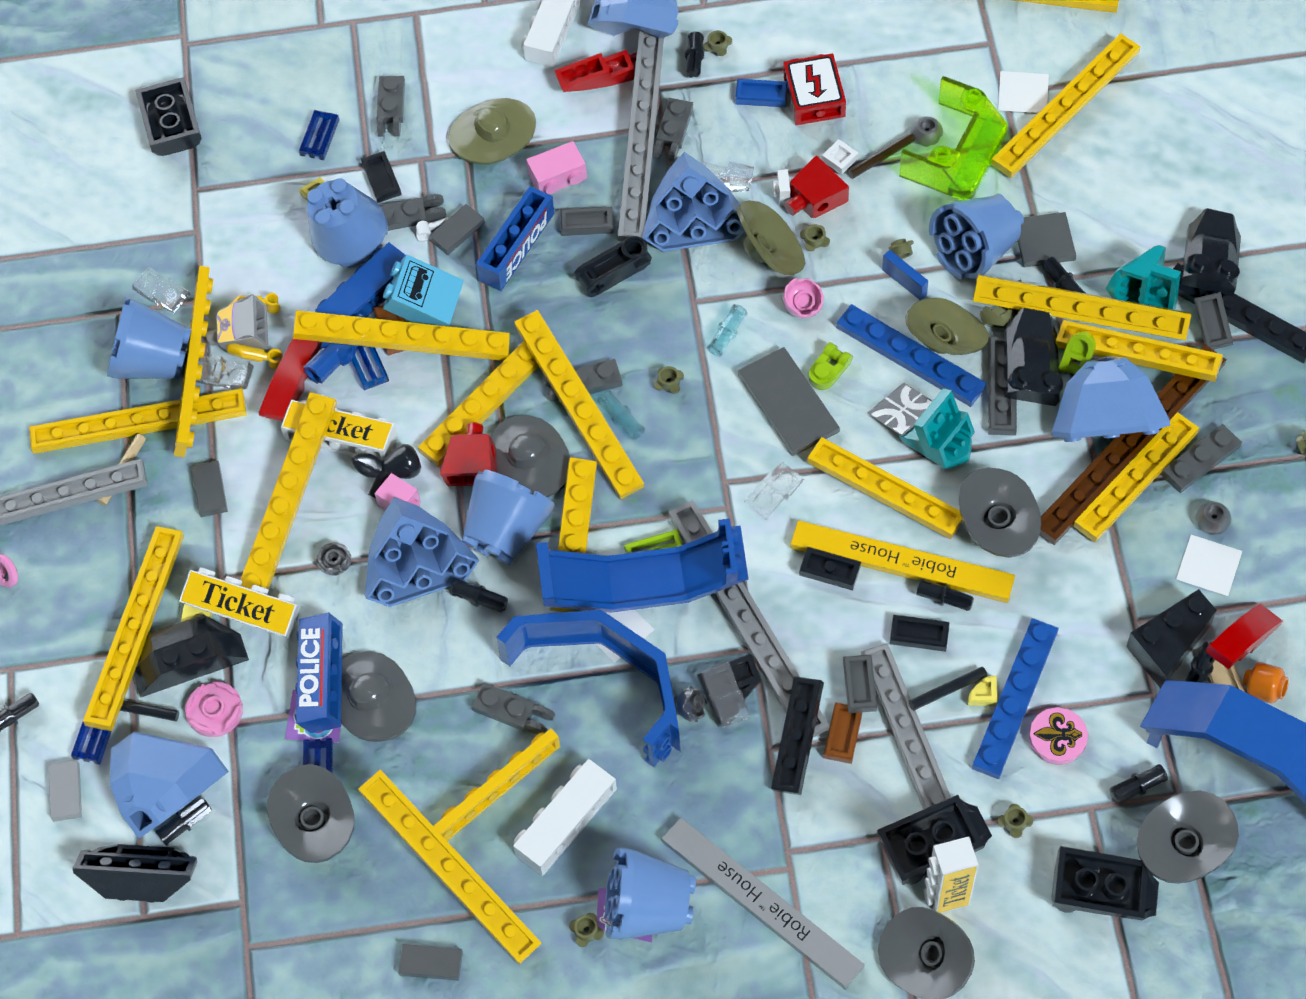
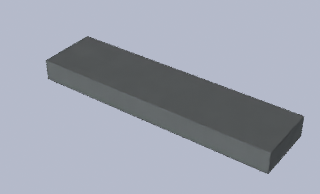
M989 336L988 435L1016 436L1017 400L1004 398V337Z

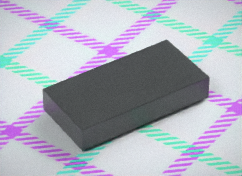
M465 204L431 233L429 239L445 254L449 255L485 224L484 218Z
M612 207L560 209L561 236L613 233Z
M1221 292L1194 298L1205 345L1213 350L1234 345Z
M219 461L192 466L201 518L228 512Z
M872 655L843 657L848 713L877 711Z
M403 944L398 973L400 976L459 981L463 951L460 948Z

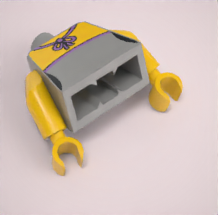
M268 293L265 298L255 296L254 294L237 296L227 307L218 311L217 328L207 331L206 334L209 344L212 346L219 344L230 355L256 362L266 360L270 368L277 369L280 361L272 360V358H282L281 351L279 349H271L266 353L264 350L269 349L267 312L275 314L280 311L278 296L275 293Z

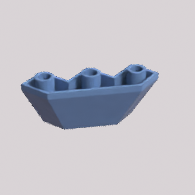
M596 0L593 4L588 26L612 36L637 28L662 39L675 32L678 26L677 15L679 10L676 0Z
M683 152L669 168L652 198L642 237L663 252L736 241L745 231L737 213V207L740 203L729 188L705 165L686 152Z
M1106 356L1087 361L1067 382L1052 429V437L1064 438V442H1075L1084 437L1103 436V438H1116L1120 434L1143 432L1144 435L1159 433L1160 428L1170 426V420L1148 376L1127 358Z
M394 497L380 518L369 549L365 597L368 600L392 607L454 586L457 579L466 581L479 562V559L446 524L419 506Z
M133 732L111 748L110 787L122 817L138 839L182 809L229 772L212 748L144 733Z

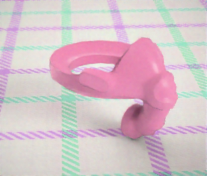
M0 554V585L8 588L13 587L18 582L17 570L10 558ZM6 571L8 572L9 580L4 578Z

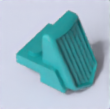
M1157 245L1117 269L1107 284L1106 290L1113 299L1175 310L1181 271L1164 266L1166 247Z
M943 388L914 423V427L903 436L899 434V437L903 443L922 453L928 459L942 466V468L947 469L969 461L972 448L971 437L975 431L968 412L959 411L952 390Z

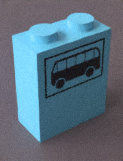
M407 254L401 262L396 261L390 273V276L394 277L392 284L389 283L383 294V298L386 299L383 309L414 323L449 326L464 280Z

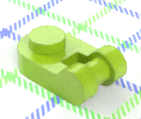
M1081 331L1075 333L1070 338L1059 366V372L1064 374L1069 372L1075 375L1087 361L1092 360L1096 349V341L1091 334ZM1072 358L1081 361L1080 365L1073 363Z
M829 342L809 370L811 386L818 390H826L832 387L852 362L853 355L846 351L844 353L838 350L837 345ZM831 359H834L838 363L835 366H833L829 363V361Z

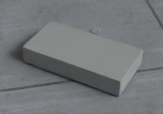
M76 760L49 764L50 813L52 821L82 818L79 762Z

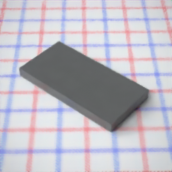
M785 347L738 370V376L792 456L816 445L821 437L827 439L840 432V427Z

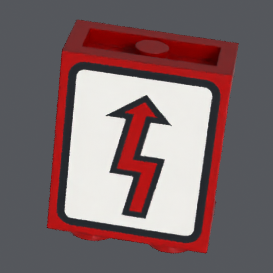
M833 53L819 54L802 59L796 58L783 62L784 81H788L794 104L795 125L846 117V99Z

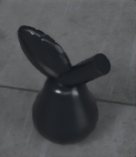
M409 444L395 447L382 461L377 456L368 453L355 454L351 458L354 468L360 474L368 478H375L368 493L369 496L376 498L375 492L391 473L402 479H411L418 476L421 471L419 457L414 447Z

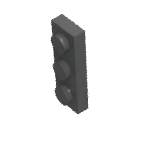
M1221 424L1162 470L1161 475L1179 493H1182L1239 449L1242 441L1224 424Z

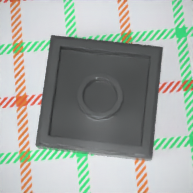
M1066 212L1024 217V223L1021 225V235L1017 241L1023 267L1043 265L1044 261L1052 256L1059 263L1076 261L1077 255Z

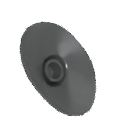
M522 415L506 419L496 426L491 434V439L496 448L497 473L519 481L518 484L530 489L532 495L535 491H538L544 496L549 497L565 487L570 454L560 434L551 424L538 417Z
M999 468L975 470L965 478L960 486L958 502L963 522L972 539L983 550L995 556L1010 558L1021 556L1030 551L1037 543L1040 535L1041 515L1036 499L1027 483L1018 475Z
M372 651L356 652L343 658L341 722L346 729L359 739L372 742L391 740L403 734L412 725L416 715L415 693L403 670L389 657Z
M313 764L296 766L285 772L276 781L269 793L267 813L271 827L283 848L296 859L308 863L328 861L341 853L350 842L354 831V811L351 800L338 778L324 767Z
M1201 790L1180 793L1156 806L1145 817L1138 830L1136 843L1139 858L1148 872L1157 879L1167 883L1180 884L1198 880L1216 870L1232 855L1239 837L1238 823L1235 814L1228 804L1215 794Z
M925 907L905 909L887 923L880 936L878 955L881 967L895 985L915 997L921 999L949 998L960 991L972 975L975 957L970 939L958 924L935 910Z

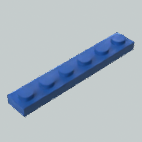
M853 304L848 307L836 322V328L940 390L943 388L952 390L954 398L969 407H972L986 388V382Z
M1034 618L1031 619L973 762V770L1000 779L1057 636L1058 627Z

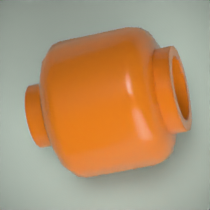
M1258 662L1252 670H1246L1243 685L1247 686L1248 694L1263 702L1275 703L1286 695L1289 678L1285 676V672L1281 667Z

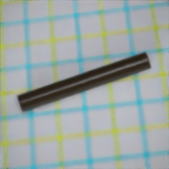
M909 132L847 171L851 179L856 178L915 141L914 135Z

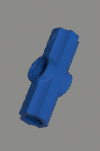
M361 314L354 315L355 317H364ZM322 342L321 350L303 367L304 372L310 380L316 384H322L340 365L345 366L351 362L358 346Z

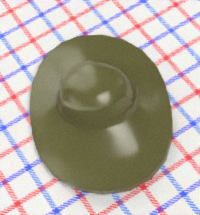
M500 98L483 102L467 110L452 124L448 134L450 148L455 155L474 164L489 165L503 161L517 154L529 144L535 133V114L527 104L515 99Z
M748 200L742 202L737 207V213L747 233V237L743 241L747 254L759 263H767L769 267L778 273L795 275L801 272L806 264L804 253L796 236L783 218L771 207L759 201Z
M944 298L920 300L911 306L905 316L909 331L931 351L938 354L966 355L982 350L989 341V333L977 317L958 304Z

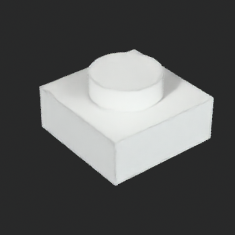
M839 139L822 155V161L841 175L858 159V152Z
M788 169L777 170V181H773L774 196H779L780 206H784V203L790 199Z

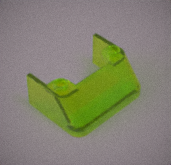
M942 76L938 104L972 116L956 149L938 146L932 149L928 158L903 149L901 152L899 177L959 200H969L976 195L991 166L992 158L998 153L1007 135L1008 123L982 90Z

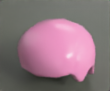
M794 278L785 287L783 302L786 310L791 315L797 318H810L815 316L823 306L824 295L821 287L810 278Z

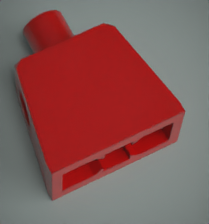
M816 155L790 181L791 199L786 201L784 206L792 216L803 209L811 218H817L848 202L849 186Z
M469 423L465 435H453L451 437L440 471V475L447 486H473L478 471L484 472V470H489L497 473L496 448L491 437L488 434H483L484 427L482 424Z

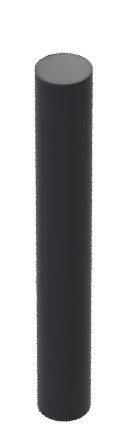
M979 667L909 700V706L915 711L987 677V672L984 667Z
M127 700L123 701L120 709L123 712L176 722L179 718V710Z

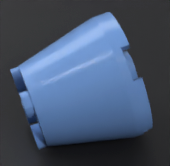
M342 178L324 182L308 193L307 213L310 238L318 255L325 262L328 261L333 264L342 265V267H354L369 261L382 244L385 235H388V222L380 205Z
M1001 194L951 202L934 211L929 222V235L934 236L935 244L939 251L935 255L949 273L961 280L964 278L976 279L978 274L984 275L1018 241L1024 218L1022 213L1015 210L1012 204Z
M126 298L115 336L107 377L116 379H179L191 329L138 301Z
M484 470V472L478 471L473 483L462 542L474 547L473 550L480 555L489 557V554L496 556L498 561L511 565L512 561L549 518L555 505L538 491H535L532 495L530 489L518 484L519 481L489 470Z
M616 848L613 860H617L616 867H612L611 873L608 874L606 887L605 917L611 924V928H606L607 938L622 940L681 931L686 924H691L693 906H689L690 894L695 892V876H690L688 870L635 850Z

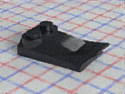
M185 77L135 90L148 141L153 153L159 156H166L192 149L200 144L202 139Z
M1206 208L1189 224L1181 285L1217 293L1221 292V294L1230 296L1234 295L1237 279L1240 274L1238 265L1241 235L1233 214Z
M1022 308L1004 327V398L1056 406L1060 402L1063 380L1059 375L1058 346L1056 344L1057 332L1050 312Z
M959 795L877 830L883 849L902 885L916 884L922 880L923 876L927 875V868L930 867L928 859L932 857L933 846L969 836L975 853L983 849L987 841L992 837L978 807L964 802L960 799Z
M1060 846L1054 869L1052 906L1064 913L1083 911L1143 921L1148 917L1156 916L1159 882L1147 871L1141 860Z

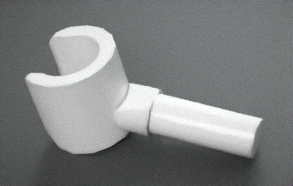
M445 217L429 224L427 221L418 222L416 225L418 241L429 240L431 230L438 228L449 218Z

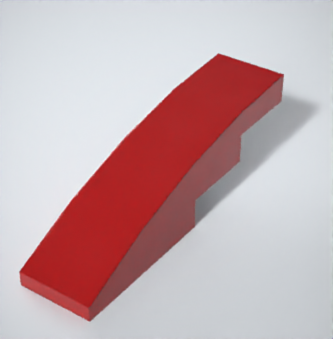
M623 50L605 58L602 53L554 71L563 92L584 91L613 86L634 80L637 52L629 55L627 50Z
M292 339L267 389L259 410V416L283 422L291 400L298 401L305 390L304 382L308 375L304 372L303 367L318 353L322 342Z
M1259 604L1223 631L1209 644L1205 652L1229 670L1248 653L1252 654L1282 624L1283 620L1262 604Z

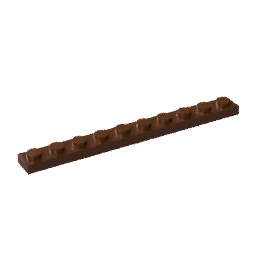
M1205 344L1200 348V350L1217 353ZM1224 357L1222 358V363L1219 371L1226 363L1227 359H1225ZM1176 374L1157 394L1169 420L1177 412L1180 413L1209 381ZM1143 432L1120 434L1119 437H1116L1041 515L1040 535L1055 545L1074 525V521L1156 434L1144 435Z

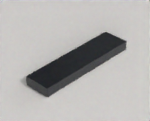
M794 676L771 786L773 791L795 795L802 794L824 686L822 680Z

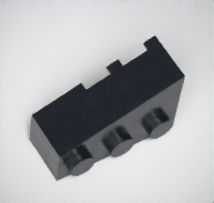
M1198 589L1132 631L1126 647L1161 689L1165 680L1170 679L1173 673L1181 666L1189 652L1193 650L1212 625L1217 610Z

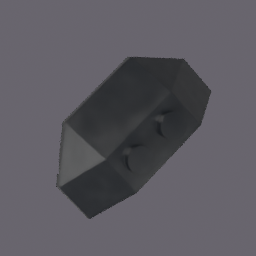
M201 615L149 633L133 676L140 697H144L248 661L249 658L240 633L206 615Z
M116 844L99 847L92 851L89 849L81 850L73 866V873L105 899L147 901L150 903L164 902L191 880L197 865V857L190 856L188 853L174 847Z

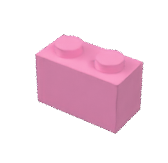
M574 141L526 159L528 175L535 188L547 194H554L562 188L579 184L587 179L586 163Z

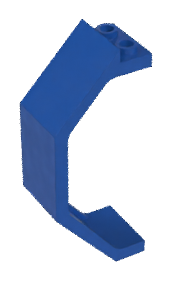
M730 518L718 520V530L678 547L605 556L550 550L547 542L536 543L543 603L547 607L588 611L603 610L604 612L613 613L683 604L749 580L741 525L731 527Z
M603 610L514 616L496 637L501 661L509 667L525 649L530 647L601 644L654 680L659 687L664 713L643 738V742L646 743L644 753L647 754L645 762L655 767L659 761L663 762L667 759L672 751V747L681 752L679 727L666 654Z
M1165 680L1140 727L1150 733L1147 744L1158 748L1164 734L1209 740L1277 775L1306 804L1305 722L1232 685Z

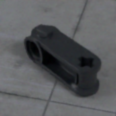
M630 236L580 265L574 272V278L577 281H581L584 285L588 297H595L637 272L644 270L651 264L652 257L648 252L647 243L642 237Z

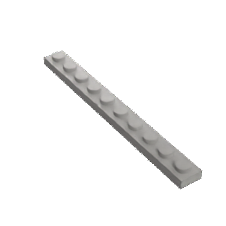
M639 30L618 241H624L630 236L642 237L646 224L664 38H658L642 30Z
M693 500L668 511L669 518L685 544L713 533ZM743 582L715 592L725 612L787 713L794 676L800 677ZM820 709L818 710L813 737L829 730V724Z

